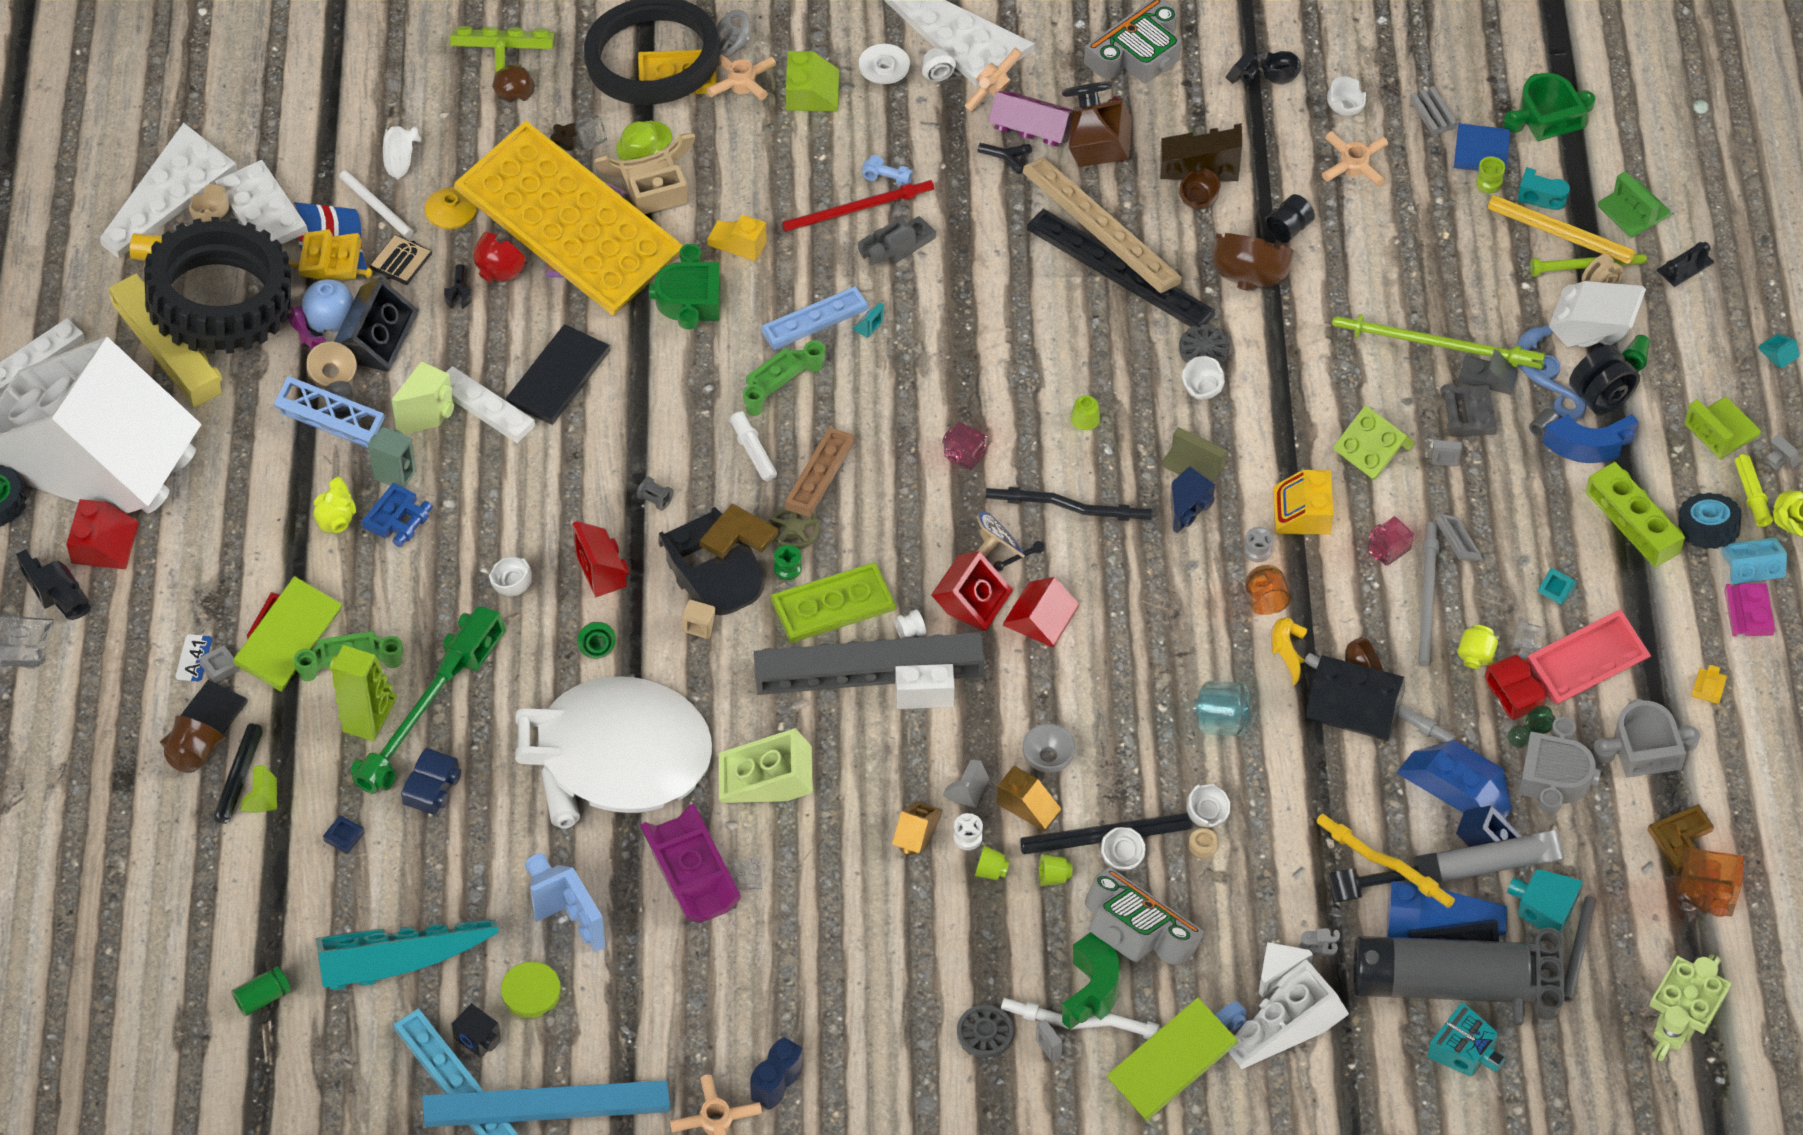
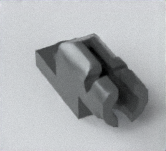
M920 216L908 223L902 217H899L885 227L876 230L873 235L869 234L859 241L858 249L863 259L871 256L869 265L881 263L888 258L896 264L936 238V231Z

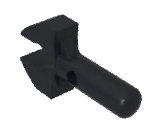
M463 264L455 266L453 287L444 288V300L451 309H453V299L457 295L461 297L462 309L468 306L472 300L471 289L464 287L466 267Z

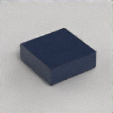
M339 815L323 835V840L348 855L365 832L363 827Z

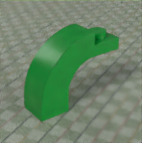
M1091 932L1073 944V964L1085 973L1091 981L1083 989L1062 1003V1023L1070 1030L1079 1023L1087 1021L1091 1014L1102 1020L1112 1010L1119 995V960L1116 951L1112 946Z

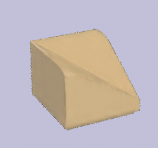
M689 599L682 614L683 631L710 639L715 607Z

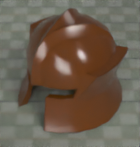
M177 715L175 716L172 731L160 741V744L164 747V756L167 762L174 769L184 773H192L207 762L209 754L221 742L225 741L226 737L209 725Z

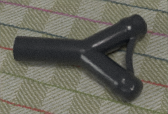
M981 142L978 146V153L1003 159L1017 174L1023 172V159L1032 152L1030 144H1023L1008 149ZM1016 156H1021L1020 162L1015 158Z

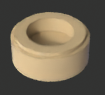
M1199 828L1191 833L1189 850L1193 855L1199 858H1209L1216 853L1218 849V836L1214 831L1207 828Z

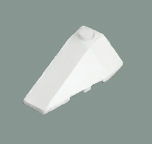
M1307 959L1279 980L1276 984L1278 989L1269 1000L1265 998L1259 1005L1261 1008L1259 1013L1253 1020L1246 1021L1235 1035L1239 1043L1228 1053L1241 1069L1320 1035L1349 1015L1336 992Z

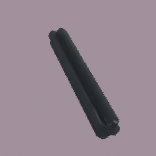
M249 723L245 729L214 812V819L218 823L227 824L231 819L263 733L262 727L259 724Z

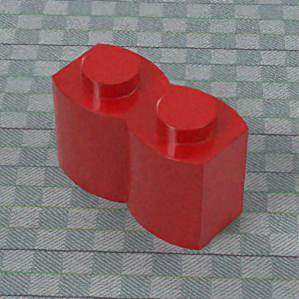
M1518 654L1488 665L1484 676L1489 688L1499 698L1504 711L1512 720L1542 709L1546 699L1544 686L1531 676L1532 670L1529 663L1525 660L1523 661Z

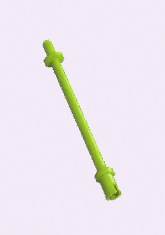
M1359 314L1358 320L1338 316L1332 319V324L1335 327L1355 330L1356 338H1359L1361 333L1365 332L1492 357L1495 349L1513 367L1522 365L1542 370L1545 353L1524 350L1522 346L1516 345L1515 348L1504 349L1364 322L1363 314Z

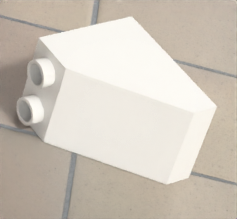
M104 337L18 370L0 396V465L6 468L9 467L14 473L16 472L24 485L77 503L79 499L108 502L126 514L140 509L148 514L156 510L167 498L170 490L163 483L171 471L177 472L181 470L193 458L196 448L190 442L202 424L108 337Z

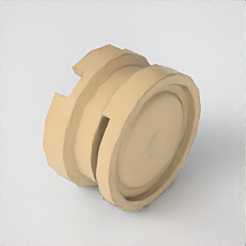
M1604 254L1589 264L1582 275V282L1618 284L1623 277L1624 270H1622L1623 268L1619 264L1614 263L1613 258Z

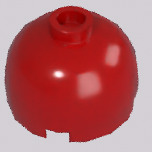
M484 232L478 240L473 254L474 263L480 270L479 276L490 283L493 280L509 282L517 278L528 264V262H524L526 257L508 241L504 240L503 243L496 241L495 239L498 235Z

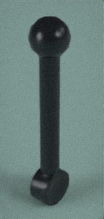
M1036 541L1032 548L1023 551L1024 557L1034 552L1042 553L1044 551V543ZM1017 554L1005 561H996L993 567L997 572H1000L1005 566L1024 557Z

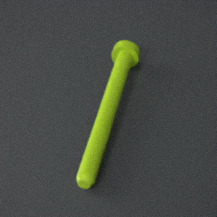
M1635 254L1630 264L1613 260L1614 263L1620 266L1639 265L1647 262V256ZM1597 257L1542 262L1539 258H1531L1530 272L1532 277H1537L1541 275V272L1586 269Z

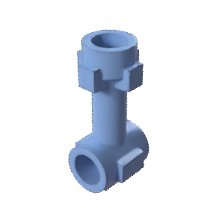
M871 155L863 164L862 175L869 181H875L878 175L896 179V184L899 185L911 182L913 170L905 166H900L899 169L885 166L880 156Z

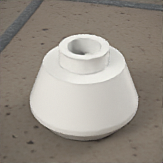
M938 48L930 49L923 57L922 74L928 80L934 82L943 81L952 75L956 62L945 50Z

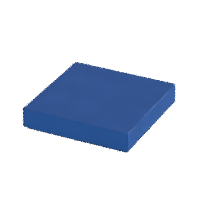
M1458 123L1453 168L1478 171L1482 159L1497 157L1504 162V174H1506L1510 129Z

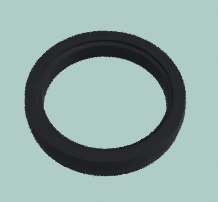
M630 0L601 15L589 29L584 42L585 64L594 85L613 99L637 105L667 103L695 92L711 78L718 66L720 56V42L714 22L704 10L685 0ZM662 20L683 24L694 30L703 41L702 51L694 63L678 74L658 80L641 81L621 77L610 71L601 60L603 48L610 38L626 27L647 21Z

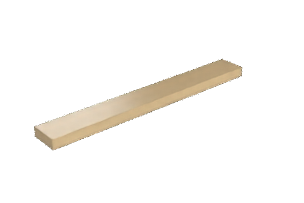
M1042 157L1024 166L1023 173L1158 292L1163 293L1181 283L1182 277L1047 159Z

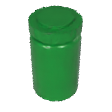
M276 966L271 971H267L231 990V993L239 1010L246 1017L280 999L283 994L291 993V989L285 974Z

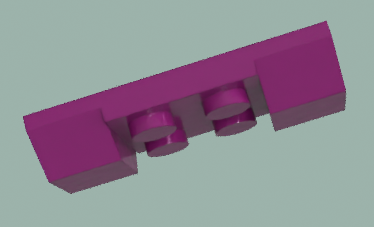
M695 804L689 805L678 818L657 826L647 822L640 824L652 854L687 920L702 923L728 913L741 899V895Z

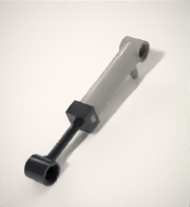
M1552 830L1524 837L1416 856L1412 858L1414 866L1411 868L1424 877L1429 876L1437 883L1563 860L1564 854L1559 830ZM1356 868L1328 873L1333 903L1362 898L1361 888L1391 883V881L1408 880L1396 870L1360 877L1357 874Z

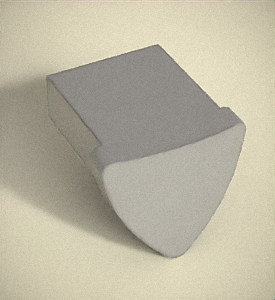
M971 759L961 781L947 786L943 795L956 803L977 808L989 781L982 762Z

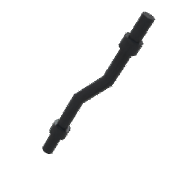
M1008 487V489L986 488L985 499L1007 500V503L1018 504L1019 501L1051 503L1082 515L1116 517L1119 521H1129V519L1151 520L1152 509L1131 508L1128 504H1119L1118 507L1089 505L1052 492L1020 490V487Z

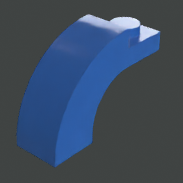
M1631 414L1610 426L1594 429L1584 427L1576 423L1569 415H1566L1546 425L1543 443L1556 454L1572 461L1582 463L1607 462L1618 458L1622 445H1627L1633 441L1636 436L1638 420Z

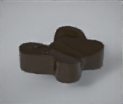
M575 123L565 126L555 124L553 126L554 134L550 136V140L561 146L564 150L572 151L574 149L572 137L578 135V125Z

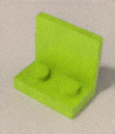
M1727 397L1720 399L1709 407H1705L1698 399L1689 404L1684 425L1720 460L1756 439L1761 434V430Z
M1365 405L1333 446V449L1375 480L1401 446L1410 451L1415 442Z

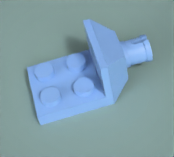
M542 853L530 857L525 862V868L531 875L530 891L533 915L536 922L565 909L570 920H576L580 926L578 931L585 944L590 943L594 952L605 948L603 917L574 868L560 865L551 868L545 854Z

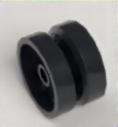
M1612 345L1599 347L1589 353L1578 363L1569 378L1571 388L1579 397L1584 398V402L1595 414L1599 415L1611 412L1622 405L1634 393L1640 382V374L1629 362H1625L1624 356Z

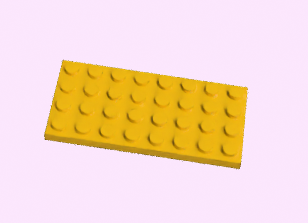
M526 120L454 183L455 190L612 316L645 288L662 268L671 264L680 255V249L683 246Z

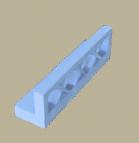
M287 376L273 404L282 415L368 448L371 437L377 435L386 417L384 413L290 376ZM292 385L301 388L304 397L294 401L286 398ZM320 396L324 397L328 406L319 410L313 409L310 400ZM342 406L349 407L351 416L344 419L336 418L335 409ZM367 415L375 418L369 431L360 427L358 419Z

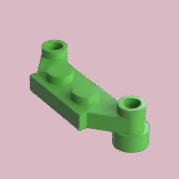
M813 340L805 344L804 350H789L785 348L747 375L746 383L748 386L743 390V402L746 405L747 413L751 416L760 415L763 411L765 398L803 370L808 369L811 372L820 371L825 359L824 344Z
M374 631L318 639V645L312 650L302 649L294 656L295 668L299 672L300 678L303 681L309 682L316 678L317 673L321 669L330 668L333 656L339 654L343 645L374 654L379 661L384 662L389 668H397L401 665L403 646L401 640L396 636H387L381 639L375 636Z

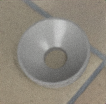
M1055 724L1038 725L1032 728L1023 740L1024 758L1032 768L1045 773L1061 771L1073 760L1075 754L1074 738L1070 732ZM1045 751H1051L1056 754L1057 758L1052 762H1045L1040 758V755Z

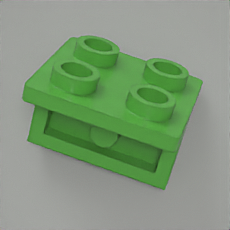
M1626 171L1617 175L1614 192L1598 202V207L1630 238L1668 218L1671 213L1639 180L1633 179Z

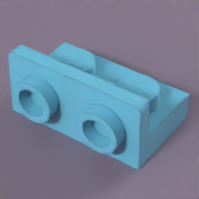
M1776 537L1730 543L1728 546L1722 547V555L1731 567L1730 581L1733 584L1784 578L1786 576L1787 552Z

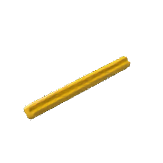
M1496 195L1492 196L1489 200L1488 209L1602 255L1607 254L1611 258L1625 264H1630L1634 258L1635 251L1631 248Z

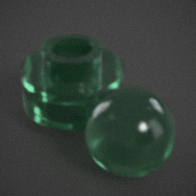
M1538 706L1529 711L1525 717L1526 724L1524 726L1516 725L1509 730L1507 736L1509 743L1513 747L1523 748L1528 744L1530 732L1541 734L1550 732L1556 719L1552 710L1548 706Z

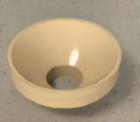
M321 343L315 346L308 355L306 362L308 376L313 383L323 389H326L330 383L336 381L350 383L356 372L355 356L349 348L341 343ZM326 366H334L338 370V375L334 378H328L323 374L322 369Z

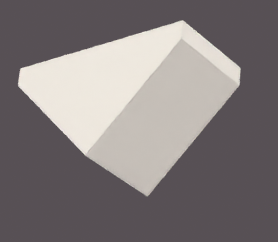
M1267 942L1259 988L1260 996L1264 997L1278 989L1276 984L1279 980L1307 959L1311 964L1312 952L1308 949Z

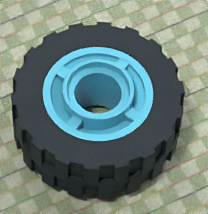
M1699 493L1696 496L1689 497L1688 500L1682 503V507L1679 509L1678 527L1683 532L1685 541L1703 549H1719V547H1726L1728 544L1735 542L1741 530L1742 514L1738 503L1731 500L1732 498L1725 497L1719 493Z

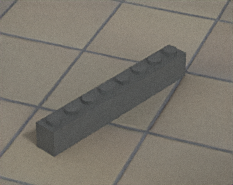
M963 632L953 635L936 634L929 637H905L892 640L878 639L868 642L851 641L831 645L825 643L818 646H793L782 649L765 648L754 651L757 695L895 684V666L953 664L954 679L984 676L985 660L981 632Z

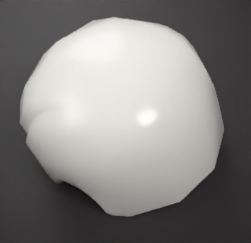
M1347 76L1337 77L1331 82L1327 93V101L1331 109L1339 115L1346 117L1355 116L1365 107L1366 92L1362 93L1360 91L1358 80Z
M1208 356L1195 357L1186 363L1182 371L1185 388L1191 397L1198 400L1213 398L1222 391L1225 383L1224 373L1216 359Z
M507 557L494 565L489 578L491 585L499 594L507 597L518 596L530 586L532 570L524 558Z
M1198 784L1187 797L1186 811L1192 822L1204 828L1217 827L1223 824L1229 816L1230 801L1226 793L1214 784Z
M1117 827L1103 837L1101 855L1105 864L1112 869L1121 872L1129 871L1142 862L1145 856V843L1141 835L1132 828Z

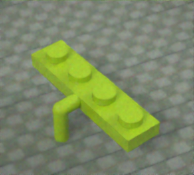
M459 26L453 29L450 35V46L495 47V72L505 67V48L553 49L555 44V32H549L545 28L523 31L522 28L513 27L509 28L508 31L497 30L496 27H483L482 30H472L470 26Z

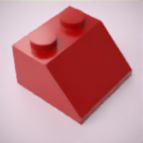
M79 499L66 543L71 564L126 569L138 530V521L108 502Z
M579 521L573 522L575 556L595 598L627 587L626 575H629V569L625 559L620 560L618 556L619 548L615 538L610 539L605 528Z
M977 551L958 555L931 596L948 615L985 631L1013 589L983 554Z

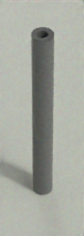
M1590 896L1584 899L1564 982V1001L1566 1002L1573 1001L1594 913L1596 899Z

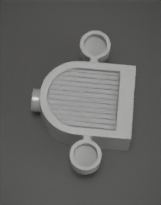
M1636 699L1629 702L1621 711L1614 739L1600 738L1596 740L1592 754L1594 759L1600 763H1609L1615 758V754H1618L1626 778L1682 770L1686 751L1694 750L1698 746L1700 733L1695 727L1689 725L1678 729L1673 715L1664 706L1656 702Z
M1565 716L1554 720L1551 729L1552 736L1530 732L1518 794L1538 798L1540 809L1546 813L1558 812L1562 803H1573L1581 800L1587 795L1591 785L1598 787L1601 773L1600 769H1595L1596 763L1591 751L1583 744L1571 740L1575 734L1576 724L1571 718Z

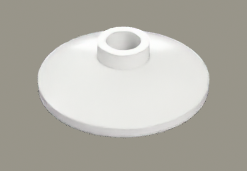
M891 44L873 45L867 48L859 58L861 74L869 81L878 84H891L900 81L907 75L910 69V59L903 49Z

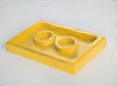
M702 49L638 52L639 80H658L678 74L694 63ZM716 70L702 87L691 94H708L707 88L717 83Z

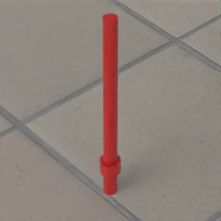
M932 180L914 185L908 183L901 185L900 189L784 221L782 222L784 232L896 200H910L915 198V195L934 190V184Z

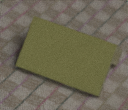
M1178 427L1173 434L1172 448L1162 460L1161 466L1179 475L1190 466L1208 480L1214 482L1225 467L1227 450Z

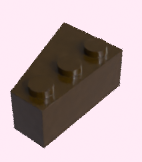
M1242 123L1234 124V129L1219 131L1218 128L1210 129V133L1197 136L1192 132L1161 138L1160 179L1183 180L1191 171L1201 172L1206 168L1215 173L1219 181H1239L1242 154Z

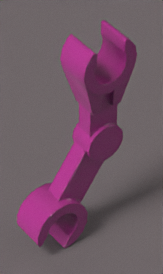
M301 306L290 307L293 313L288 314V321L298 331L302 344H307L310 346V350H312L315 346L327 342L324 336L314 337L307 330L305 314Z

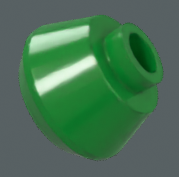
M590 622L580 630L577 644L579 650L585 656L594 659L603 658L614 649L616 636L608 624Z

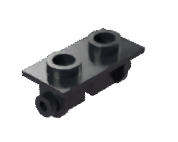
M1698 242L1694 247L1673 260L1667 261L1666 264L1657 269V272L1673 287L1678 286L1714 263L1708 256L1711 250L1710 245L1707 242Z

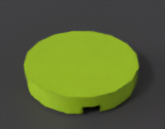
M524 962L514 966L505 974L501 982V998L503 1003H505L513 1015L521 1018L541 1017L543 1013L553 1010L560 999L561 985L556 972L548 965L539 962Z

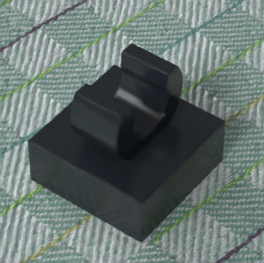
M1248 50L1236 62L1225 78L1233 84L1240 77L1243 83L1249 85L1260 72L1257 67L1250 65L1256 56Z

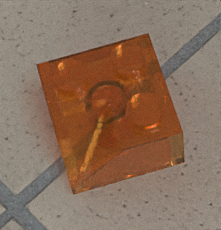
M1684 847L1675 876L1677 893L1685 894L1704 913H1710L1718 917H1732L1742 887L1744 856Z

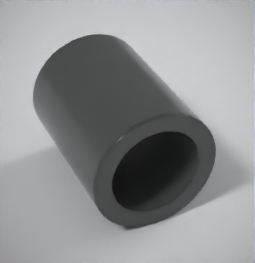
M1546 408L1530 423L1529 429L1534 436L1543 438L1546 425L1558 420L1559 417L1552 409Z

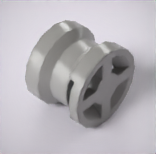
M1263 527L1250 529L1245 537V556L1253 562L1268 560L1272 553V533Z

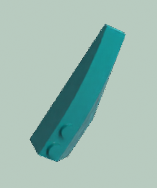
M495 919L458 922L454 924V929H448L447 925L433 924L425 928L424 931H418L417 929H412V926L400 927V931L393 934H386L384 929H373L315 938L323 988L329 987L330 990H340L346 988L347 984L358 982L361 986L375 984L379 979L413 972L442 962L499 933L497 922Z

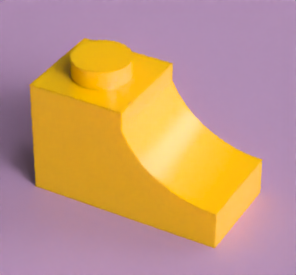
M742 214L739 220L735 222L718 220L707 238V246L756 261L767 243L766 222Z

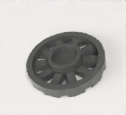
M1210 325L1192 326L1180 337L1179 354L1186 363L1195 357L1208 356L1216 359L1221 365L1229 355L1230 343L1227 336L1218 328H1212Z
M975 1006L967 1010L960 1017L957 1024V1039L962 1049L969 1055L972 1054L980 1059L994 1058L1009 1048L1013 1039V1024L1009 1016L995 1006ZM982 1012L984 1014V1018H980L978 1016V1013ZM996 1014L997 1017L995 1019H990L991 1015ZM967 1019H972L974 1021V1024L968 1022ZM1001 1022L1006 1023L1004 1026H998ZM962 1029H967L970 1031L963 1032ZM1007 1033L1008 1036L1005 1037V1036H1002V1035H1000V1034ZM996 1042H999V1043H1001L1002 1045L999 1047V1046L996 1044ZM979 1043H981V1044H980V1050L975 1049V1047H976ZM987 1043H988V1045L990 1046V1048H991L992 1050L986 1051V1044H987Z

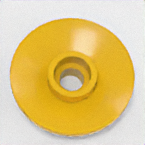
M446 187L435 191L428 197L425 203L427 219L433 225L443 229H457L469 224L476 216L478 209L477 206L455 190L454 187Z

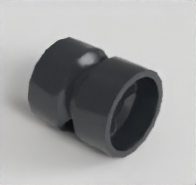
M1293 194L1282 202L1279 208H1275L1265 217V225L1269 233L1276 240L1288 243L1300 230H1303L1314 221L1315 213L1311 204L1305 198Z

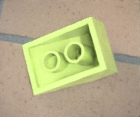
M796 728L719 753V800L721 803L780 802L813 793L812 746Z

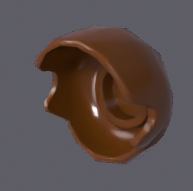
M509 65L497 71L492 87L498 97L511 103L515 98L526 101L534 93L535 84L524 67Z
M1205 168L1201 172L1191 171L1181 181L1179 195L1185 205L1196 210L1206 209L1218 199L1221 183L1218 176L1209 169Z
M1357 638L1347 645L1345 661L1383 671L1380 660L1367 638Z

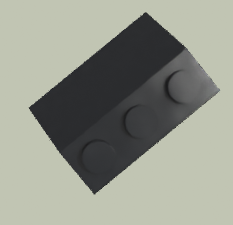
M379 277L360 287L334 342L341 343L349 348L355 356L356 364L388 372L401 349L419 309Z
M1321 655L1312 682L1306 719L1389 741L1405 693V677Z

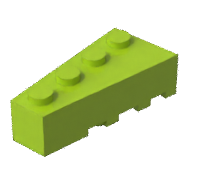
M346 645L342 646L338 655L335 654L330 663L333 687L336 692V703L339 708L338 717L341 720L343 732L375 742L398 696L392 692V685L386 683L388 677L386 674L381 673L383 668L376 655Z

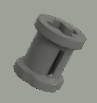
M649 476L641 482L637 490V498L642 501L646 499L654 503L656 508L661 511L668 507L674 494L672 488L660 486Z

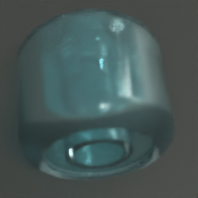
M1206 681L1200 688L1198 699L1195 698L1193 704V714L1197 716L1200 731L1206 735L1242 736L1247 730L1250 716V695L1247 686L1237 682Z

